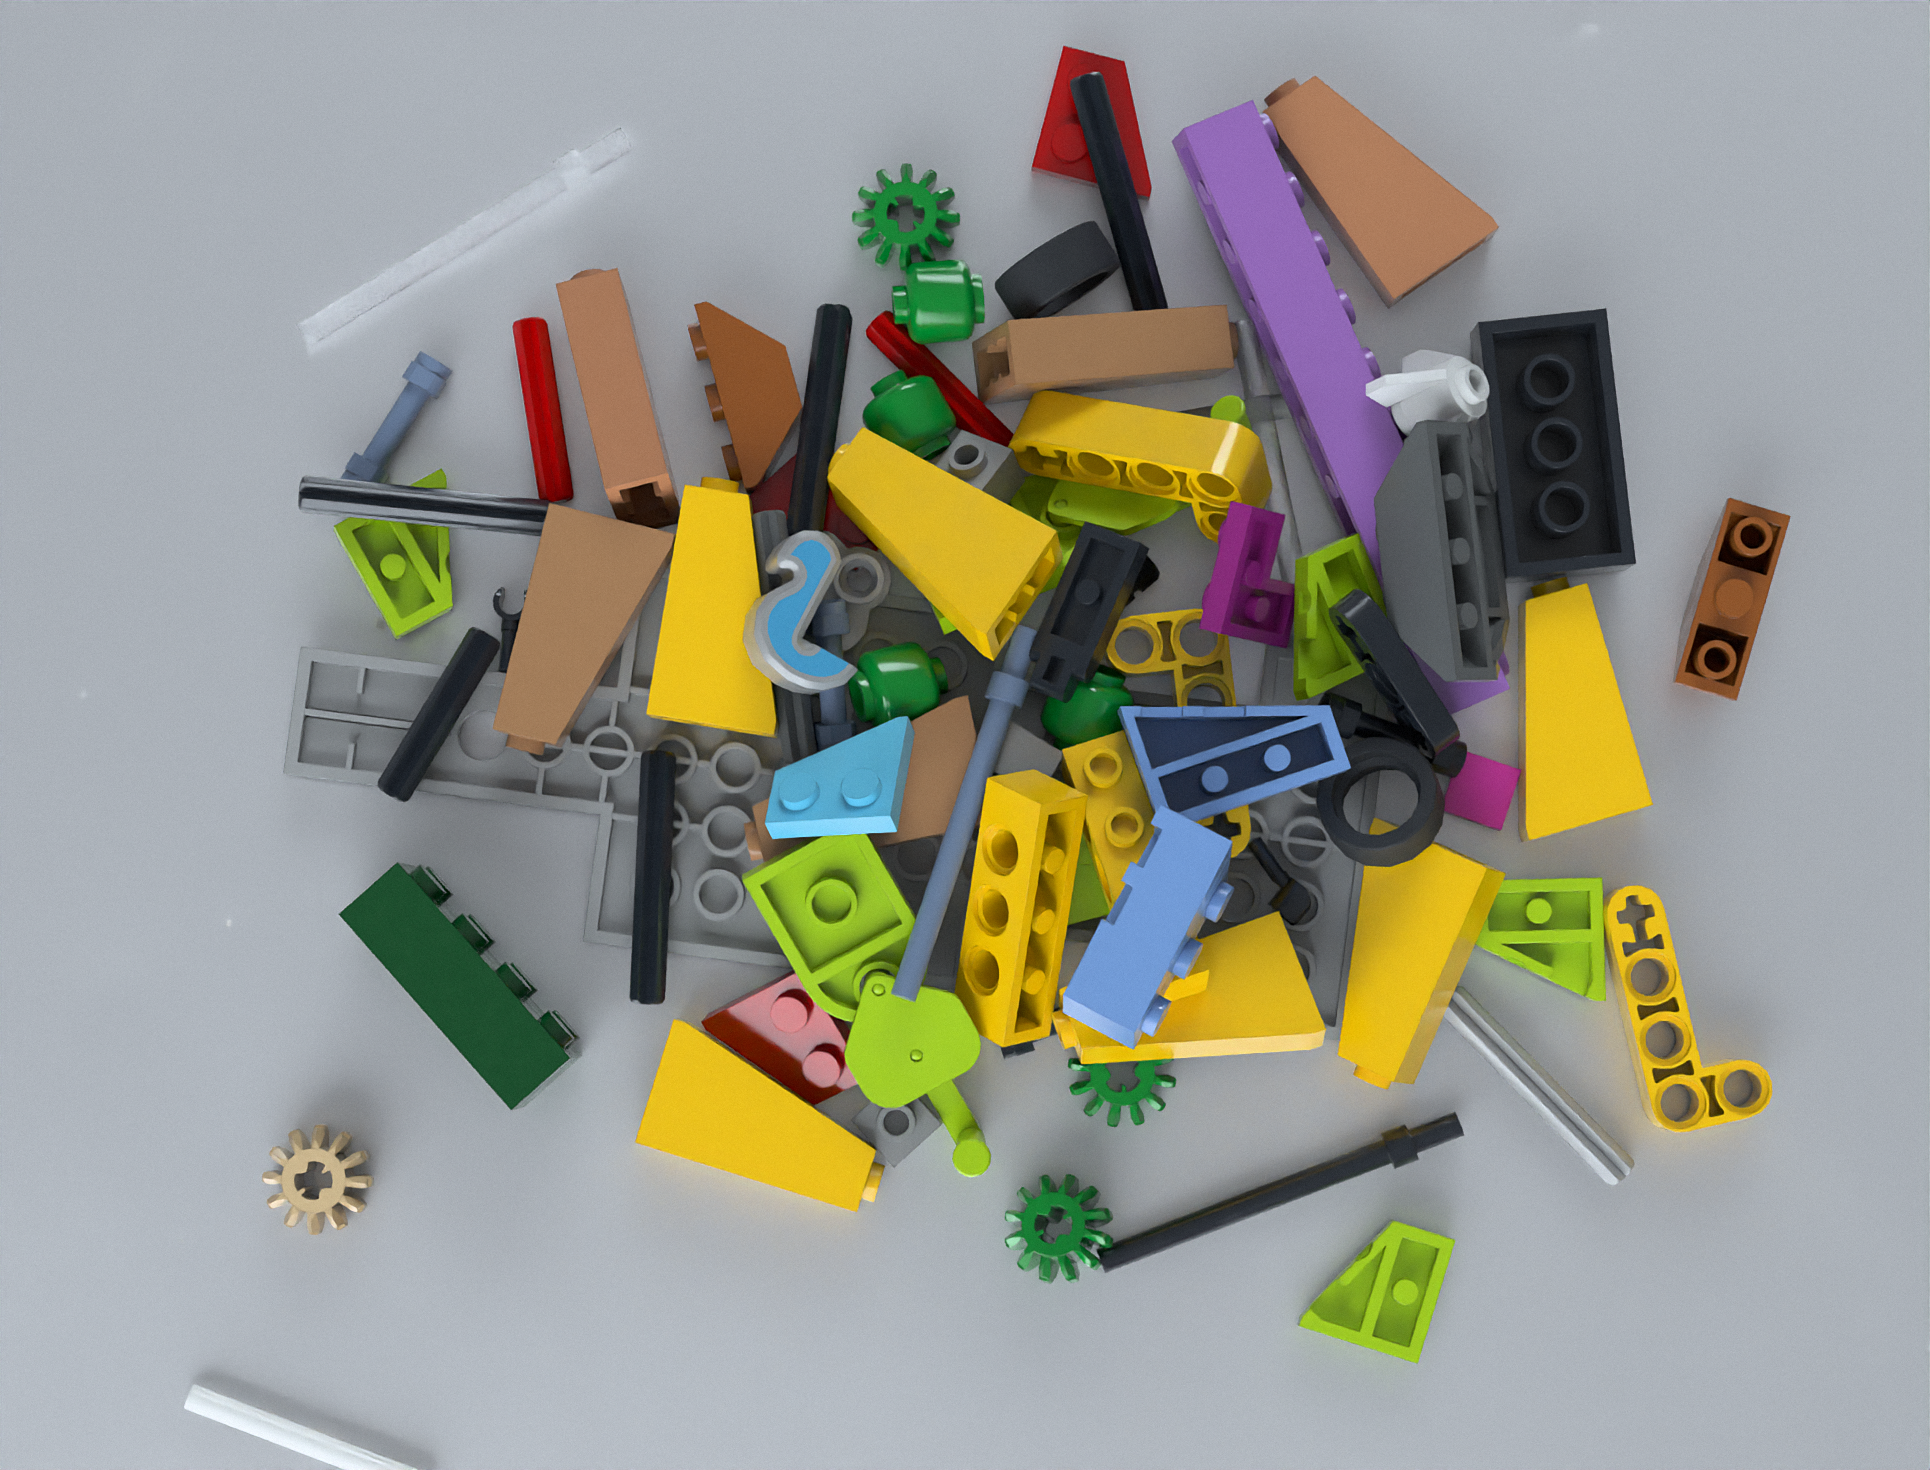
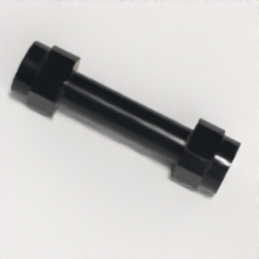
M1327 692L1318 703V705H1330L1341 738L1349 740L1352 735L1363 739L1369 737H1388L1399 739L1416 747L1399 724L1362 711V704ZM1456 740L1435 758H1430L1422 752L1421 754L1430 762L1435 773L1455 778L1464 766L1467 757V744Z

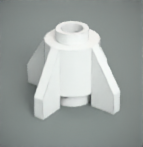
M1419 349L1401 358L1402 373L1387 374L1366 384V396L1386 408L1391 406L1393 418L1399 429L1406 436L1410 435L1416 422L1424 420L1468 423L1470 430H1472L1480 416L1486 412L1487 398L1490 390L1484 372L1477 365L1472 364L1461 356Z

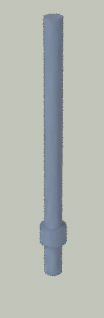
M1022 625L1016 627L1000 672L993 671L985 694V697L990 702L891 990L892 995L912 1002L916 1001L983 804L987 777H992L1014 709H1022L1030 685L1029 682L1025 681L1031 662L1029 652L1038 632L1032 628Z

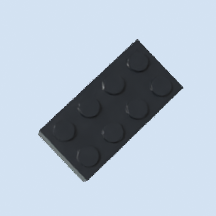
M1606 308L1478 322L1470 332L1473 364L1477 365L1484 372L1490 389L1486 412L1480 416L1479 420L1485 469L1496 498L1505 583L1619 572L1636 564Z

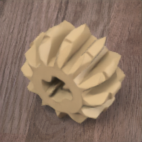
M325 1124L315 1125L311 1144L300 1129L291 1131L288 1134L289 1142L295 1154L280 1146L273 1147L269 1155L275 1162L282 1165L284 1169L283 1171H267L262 1174V1181L264 1183L281 1184L283 1192L272 1195L267 1199L269 1208H277L289 1202L292 1207L284 1219V1224L289 1228L295 1227L302 1220L305 1213H307V1228L311 1235L322 1233L325 1224V1214L335 1229L340 1230L346 1227L348 1220L342 1205L358 1213L363 1212L367 1207L364 1199L352 1192L353 1188L363 1189L374 1185L373 1176L367 1174L355 1175L353 1167L369 1160L368 1152L362 1150L347 1157L344 1152L351 1144L353 1138L352 1134L347 1131L341 1132L329 1147V1130ZM317 1162L325 1165L321 1172L323 1174L331 1172L333 1180L332 1186L321 1189L319 1196L311 1193L315 1185L306 1187L304 1181L305 1172L316 1170Z

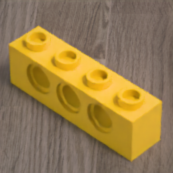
M1124 730L1062 749V776L1065 784L1088 795L1082 833L1110 911L1126 884L1121 880L1130 862L1138 863L1154 834V825L1151 824L1154 813ZM1202 950L1187 978L1184 980L1175 975L1163 997L1170 1001H1175L1207 990L1209 968Z
M1035 769L987 777L954 994L963 1003L979 1034L1001 1047L1050 1036L1051 1013L1054 1011L1088 795Z

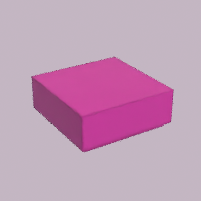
M1467 752V757L1460 773L1455 778H1449L1443 795L1445 799L1444 813L1501 831L1521 770Z

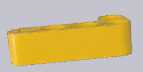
M1039 391L1031 397L1008 445V448L1013 449L1019 467L1035 475L1189 502L1192 504L1200 531L1217 544L1219 530L1223 521L1227 518L1231 501L1265 509L1272 493V481L1263 445L1259 437L1247 427L1226 420L1055 391Z
M1195 608L1134 615L1118 621L1104 654L1110 668L1122 673L1126 678L1170 674L1174 707L1187 706L1189 693L1194 688L1201 686L1214 689L1221 697L1222 707H1237L1228 635L1212 632L1215 639L1214 649L1209 655L1203 657H1193L1187 654L1181 647L1179 641L1180 631L1186 625L1200 623L1203 609ZM1129 630L1143 633L1151 644L1150 657L1145 662L1137 665L1122 661L1115 649L1117 637ZM1248 805L1222 813L1224 823L1235 825L1237 829V835L1229 838V840L1233 841L1230 859L1242 852L1250 840L1251 824ZM1214 816L1196 823L1208 827L1213 824Z
M1641 885L1623 886L1610 891L1603 898L1604 947L1642 1107L1647 1118L1655 1126L1674 1132H1689L1749 1118L1761 1113L1769 1104L1772 1096V1081L1768 1072L1762 1066L1743 1059H1725L1701 1065L1666 913L1660 897L1651 889ZM1629 896V901L1633 906L1643 905L1645 917L1636 921L1638 939L1649 940L1653 938L1655 948L1634 949L1624 954L1622 943L1636 942L1632 926L1629 923L1619 924L1617 919V912L1626 908V897ZM1644 958L1653 961L1661 972L1659 987L1647 996L1640 994L1634 989L1631 982L1633 966ZM1659 1021H1663L1671 1026L1676 1036L1674 1049L1662 1058L1655 1057L1646 1046L1648 1029ZM1736 1070L1744 1071L1750 1077L1753 1085L1751 1097L1740 1106H1734L1726 1099L1723 1087L1726 1078ZM1679 1084L1688 1091L1691 1105L1683 1118L1672 1121L1664 1115L1661 1109V1097L1668 1087Z

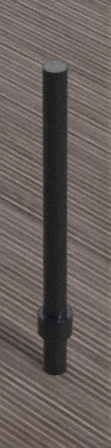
M1456 1112L1411 1129H1407L1406 1125L1403 1124L1382 1132V1140L1116 1241L1110 1248H1098L1096 1250L1105 1273H1108L1391 1163L1394 1169L1415 1162L1419 1160L1417 1153L1462 1137L1464 1132Z

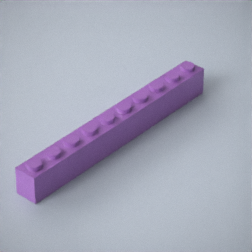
M1251 100L1183 128L1171 142L1344 537L1359 533L1383 592L1379 543L1375 533L1374 497L1401 451L1404 439L1407 436L1397 426L1392 415L1391 406L1386 408L1366 396V384L1381 377L1379 365L1368 347L1361 348L1352 328V325L1356 322L1352 303L1343 289H1335L1326 266L1330 265V255L1327 246L1317 230L1310 231L1300 209L1305 205L1304 195L1294 174L1290 171L1284 172L1275 150L1279 148L1276 129L1267 114L1262 113L1259 115L1254 101ZM1404 643L1450 715L1510 689L1505 678L1510 670L1504 651L1498 660L1500 667L1498 680L1491 682H1446Z

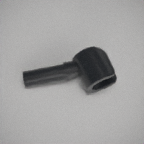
M503 587L494 594L493 608L497 615L502 618V638L498 671L507 673L522 609L516 614L505 613L503 609L505 588ZM526 589L524 590V601L527 593Z
M1258 837L1249 843L1248 847L1271 881L1280 888L1267 904L1275 912L1279 911L1281 917L1294 926L1311 908L1309 893L1304 886L1290 877L1286 870H1283L1263 839Z

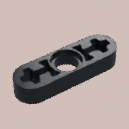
M1355 588L1330 607L1328 613L1334 627L1410 741L1423 754L1430 758H1435L1458 740L1460 732L1454 719L1382 610L1372 598L1362 590Z

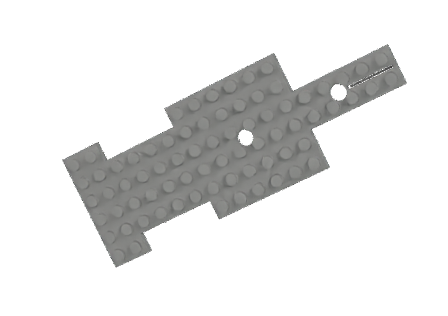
M671 566L667 567L623 642L617 688L597 686L562 748L546 744L542 756L506 747L499 756L487 761L475 760L466 754L459 740L460 728L463 722L478 711L497 712L506 673L486 671L454 724L451 736H447L415 791L600 815L583 942L632 948L641 755L643 751L647 750L671 751L677 759L667 953L793 969L742 881V874L764 863L763 859L751 861L744 823L755 821L752 806L770 797L776 767L781 759H783L780 732L778 731L777 738L656 719L646 714ZM887 594L886 598L878 606L870 609L866 634L854 647L842 652L843 660L856 667L859 658L865 652L906 641L920 644L929 658L937 656L941 660L946 671L948 692L940 695L939 706L954 698L968 695L976 737H978L990 702L985 697L993 671L1000 672L1010 638L995 660L992 661L983 656L958 629L944 635L927 599ZM805 631L802 639L816 645V637L807 635ZM1266 645L1258 706L1318 705L1325 693L1332 692L1361 703L1362 711L1387 720L1388 707L1365 672L1310 699L1296 701L1293 693L1294 647L1287 646L1286 649ZM301 647L283 773L377 786L379 778L408 730L309 718L308 716L409 729L447 666ZM1025 677V681L1030 683L1031 677ZM847 681L845 683L847 719L856 721L858 735L874 728V726L869 721L861 722L857 717L850 699ZM1029 685L1022 709H1014L1011 721L1053 746L1055 737L1043 728L1040 720V713L1047 695L1032 690ZM1130 690L1134 698L1133 706L1174 707L1172 695ZM818 692L810 694L813 723L821 721L820 696ZM1187 697V706L1222 707V702ZM1236 704L1237 707L1249 706V705ZM1352 735L1349 740L1341 738L1345 748L1349 744L1363 740V738ZM1061 762L1052 778L1065 784L1062 776ZM1380 771L1361 778L1350 788L1344 799L1343 810L1346 820L1356 831L1363 834H1369L1370 826L1375 817ZM1318 781L1248 804L1251 824L1248 844L1261 837L1283 870H1286L1290 877L1304 886L1309 893L1311 908L1304 917L1294 926L1290 925L1283 918L1282 920L1325 1025L1326 1032L1324 1038L1340 1040L1364 865L1346 857L1330 839L1322 824L1316 805ZM1222 813L1215 815L1213 824L1206 827L1227 839L1237 835L1236 826L1225 824ZM979 828L973 830L928 963L924 985L955 990ZM944 835L878 849L916 917ZM1248 844L1242 852L1230 859L1226 883L1233 886L1234 891L1223 914L1216 923L1206 918L1197 934L1198 939L1275 912L1267 903L1280 888L1271 881L1249 849ZM1108 915L1067 925L1065 940L1090 943L1101 919L1106 920Z

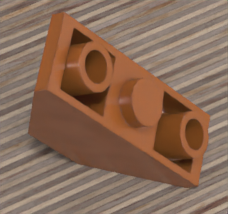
M705 301L694 304L699 322L688 324L687 327L697 362L709 359L716 383L705 385L704 388L714 423L726 419L732 444L721 446L729 479L735 482L743 480L747 494L751 495L754 491L759 490L762 484L770 477L801 422L803 407L786 346Z
M1727 498L1698 566L1680 627L1673 683L1731 701H1737L1791 516Z

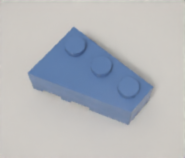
M1330 705L1242 707L1120 706L1117 710L1154 815L1161 804L1194 822H1198L1345 772L1351 768Z
M1161 804L1151 821V824L1154 825V834L1138 863L1130 862L1121 880L1126 883L1106 920L1101 919L1063 994V1013L1133 1050L1143 1032L1152 1037L1157 1033L1172 1002L1163 997L1175 975L1184 980L1187 978L1203 947L1202 943L1195 940L1206 918L1215 923L1219 920L1234 891V887L1226 883L1233 841Z

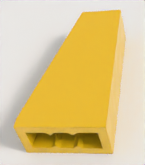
M864 427L859 430L850 444L845 443L841 445L830 461L827 479L839 509L983 656L994 661L1063 560L1057 531Z
M702 477L700 487L684 485L646 714L656 719L777 738L779 724L773 682L752 665L742 640L745 616L756 599L761 597L752 525V501L748 494L738 493V482L714 477Z
M1567 577L1531 587L1533 599L1526 600L1518 606L1519 769L1521 770L1519 776V831L1523 843L1654 805L1588 584L1584 583L1570 588Z
M1374 817L1369 834L1380 835L1395 830L1400 825ZM1433 841L1428 848L1413 860L1392 867L1364 865L1338 1048V1056L1357 1064L1353 1072L1354 1076L1386 1090L1389 1089L1391 1082L1415 1083L1506 873L1436 841Z
M1279 911L1198 939L1203 944L1202 951L1209 968L1207 990L1172 1001L1167 1015L1154 1037L1143 1032L1134 1050L1063 1013V994L1067 986L1059 989L1060 1010L1051 1013L1063 1049L1074 1046L1081 1064L1311 1050L1323 1045L1326 1028Z
M678 1018L673 1019L635 1143L854 1212L858 1211L862 1199L874 1202L885 1165L873 1162L877 1151L873 1144L691 1022Z

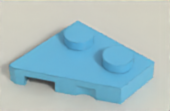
M908 716L892 719L775 771L765 819V825L772 839L897 832L915 735Z

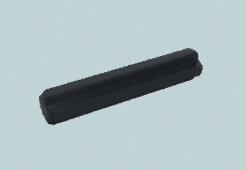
M472 627L468 630L379 778L377 787L382 792L400 802L410 800L498 653L500 642L495 637L480 628Z

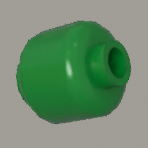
M963 260L912 263L904 272L903 285L891 287L894 324L906 323L908 334L916 343L929 344L964 341L972 336L975 324H983L985 321L981 273L971 274L969 266Z
M899 370L884 377L870 388L875 398L865 406L862 414L863 423L869 431L927 462L947 450L951 444L949 436L955 430L957 421L932 377L919 375L908 379L905 372Z
M911 641L865 652L857 662L856 668L858 671L848 680L849 695L857 717L861 722L869 721L874 727L903 716H908L911 722L939 707L940 695L948 692L947 675L941 660L937 656L929 658L920 644Z
M1100 664L1090 683L1086 684L1079 681L1076 691L1068 703L1047 696L1040 713V720L1043 728L1055 737L1053 747L1062 752V749L1123 730L1117 710L1120 706H1133L1134 698L1131 691L1124 686L1126 677L1122 673Z

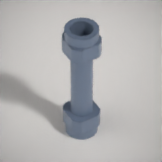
M420 351L402 376L408 382L363 455L361 456L354 452L340 479L385 483L390 474L383 469L429 396L435 399L439 397L447 384L446 381L451 375L452 370Z
M822 599L806 629V634L815 636L817 646L843 660L841 634L850 633L849 613L846 612L845 599ZM845 684L834 689L819 692L821 721L813 723L817 752L857 735L856 721L847 719Z

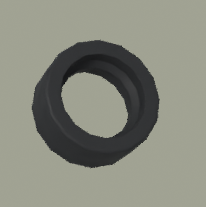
M1088 221L1057 235L1020 259L995 281V290L1014 320L1050 317L1076 302L1109 278L1120 267V259L1095 221Z
M1369 737L1347 745L1344 749L1351 768L1345 772L1318 781L1316 805L1322 824L1330 839L1346 857L1365 866L1392 867L1413 860L1432 844L1443 824L1445 799L1432 765L1416 747L1396 738ZM1380 770H1398L1407 774L1415 783L1418 792V803L1412 816L1400 827L1380 835L1360 833L1348 823L1343 810L1344 799L1356 782L1365 775Z

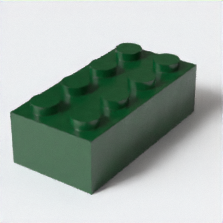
M397 862L340 912V917L508 1108L515 1110L525 1107L582 1056L573 1046L580 1039V1036L558 1011L554 1010L551 1012L548 1010L544 1013L530 998L538 991L534 983L514 962L509 964L505 961L501 965L488 949L496 943L494 938L472 914L468 916L464 913L460 916L456 914L446 902L454 895L453 892L431 867L427 866L424 868L421 864L415 867L414 865Z

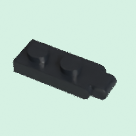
M1085 521L1030 648V660L1037 663L1030 679V688L1032 690L1068 703L1072 699L1079 681L1088 684L1093 680L1150 548L1141 542Z

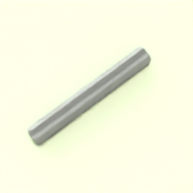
M1457 986L1443 1016L1446 1021L1606 1183L1615 1185L1622 1181L1634 1167V1160L1464 987Z

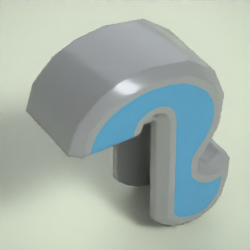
M819 531L799 532L784 539L774 547L766 560V571L769 574H779L782 577V585L756 599L745 616L742 639L753 666L774 684L789 691L802 694H814L842 686L858 671L850 663L802 639L842 562L834 541L828 535Z

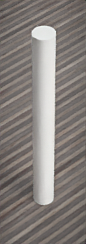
M195 1384L192 1386L185 1402V1409L345 1470H419Z

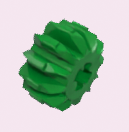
M908 163L902 164L900 169L901 182L895 184L885 169L879 170L876 173V178L882 193L880 194L872 188L862 186L858 192L859 199L872 209H859L852 213L854 225L870 228L858 237L859 247L862 250H866L882 243L875 257L876 265L884 268L890 262L894 253L899 254V266L902 274L912 264L911 255L918 253L922 262L936 261L934 252L930 247L931 244L942 250L950 251L954 246V239L941 229L954 228L960 225V214L958 212L941 210L955 199V193L952 188H943L931 194L936 185L937 173L929 169L924 173L919 184L914 183L912 165ZM912 206L914 216L924 218L921 224L913 221L914 230L902 232L899 230L898 221L889 219L890 215L893 213L898 217L900 215L899 207Z
M1069 1058L1067 1065L1069 1069L1089 1072L1090 1078L1071 1084L1069 1089L1072 1095H1081L1094 1088L1097 1094L1086 1103L1083 1109L1084 1113L1089 1117L1095 1115L1103 1103L1107 1101L1111 1103L1107 1114L1108 1126H1118L1121 1106L1127 1105L1133 1123L1138 1126L1145 1122L1144 1114L1138 1104L1143 1098L1157 1111H1162L1165 1108L1166 1103L1163 1099L1150 1090L1153 1084L1173 1088L1176 1085V1078L1168 1074H1155L1154 1067L1168 1064L1174 1059L1136 1061L1137 1063L1132 1070L1133 1074L1138 1078L1136 1084L1126 1090V1086L1121 1083L1120 1090L1117 1091L1106 1084L1111 1077L1110 1071L1105 1067L1106 1063L1081 1064L1079 1058Z
M1047 1174L1039 1177L1038 1182L1040 1196L1036 1198L1033 1193L1024 1187L1020 1188L1017 1192L1019 1200L1027 1205L1024 1213L1016 1210L1006 1211L1005 1220L1017 1227H1022V1230L1008 1235L1005 1238V1244L1011 1250L1024 1249L1017 1261L1018 1267L1028 1272L1039 1265V1279L1044 1283L1051 1284L1056 1278L1060 1267L1065 1279L1070 1283H1075L1079 1281L1080 1276L1077 1265L1078 1261L1082 1260L1084 1264L1093 1270H1097L1101 1266L1099 1258L1090 1251L1093 1245L1103 1248H1110L1112 1246L1113 1238L1103 1231L1096 1230V1228L1112 1221L1113 1214L1108 1208L1099 1207L1093 1209L1098 1203L1101 1193L1092 1185L1078 1193L1079 1179L1074 1175L1066 1174L1061 1181L1058 1191L1053 1179ZM1063 1216V1219L1072 1225V1230L1069 1235L1059 1234L1055 1241L1052 1236L1046 1233V1228L1049 1223L1059 1224Z

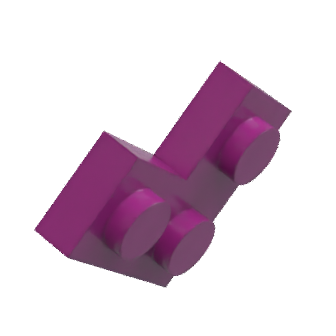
M1234 501L1230 502L1227 518L1223 521L1218 534L1219 550L1212 578L1206 586L1202 597L1203 614L1199 626L1200 629L1287 649L1294 622L1295 584L1270 578L1286 515Z

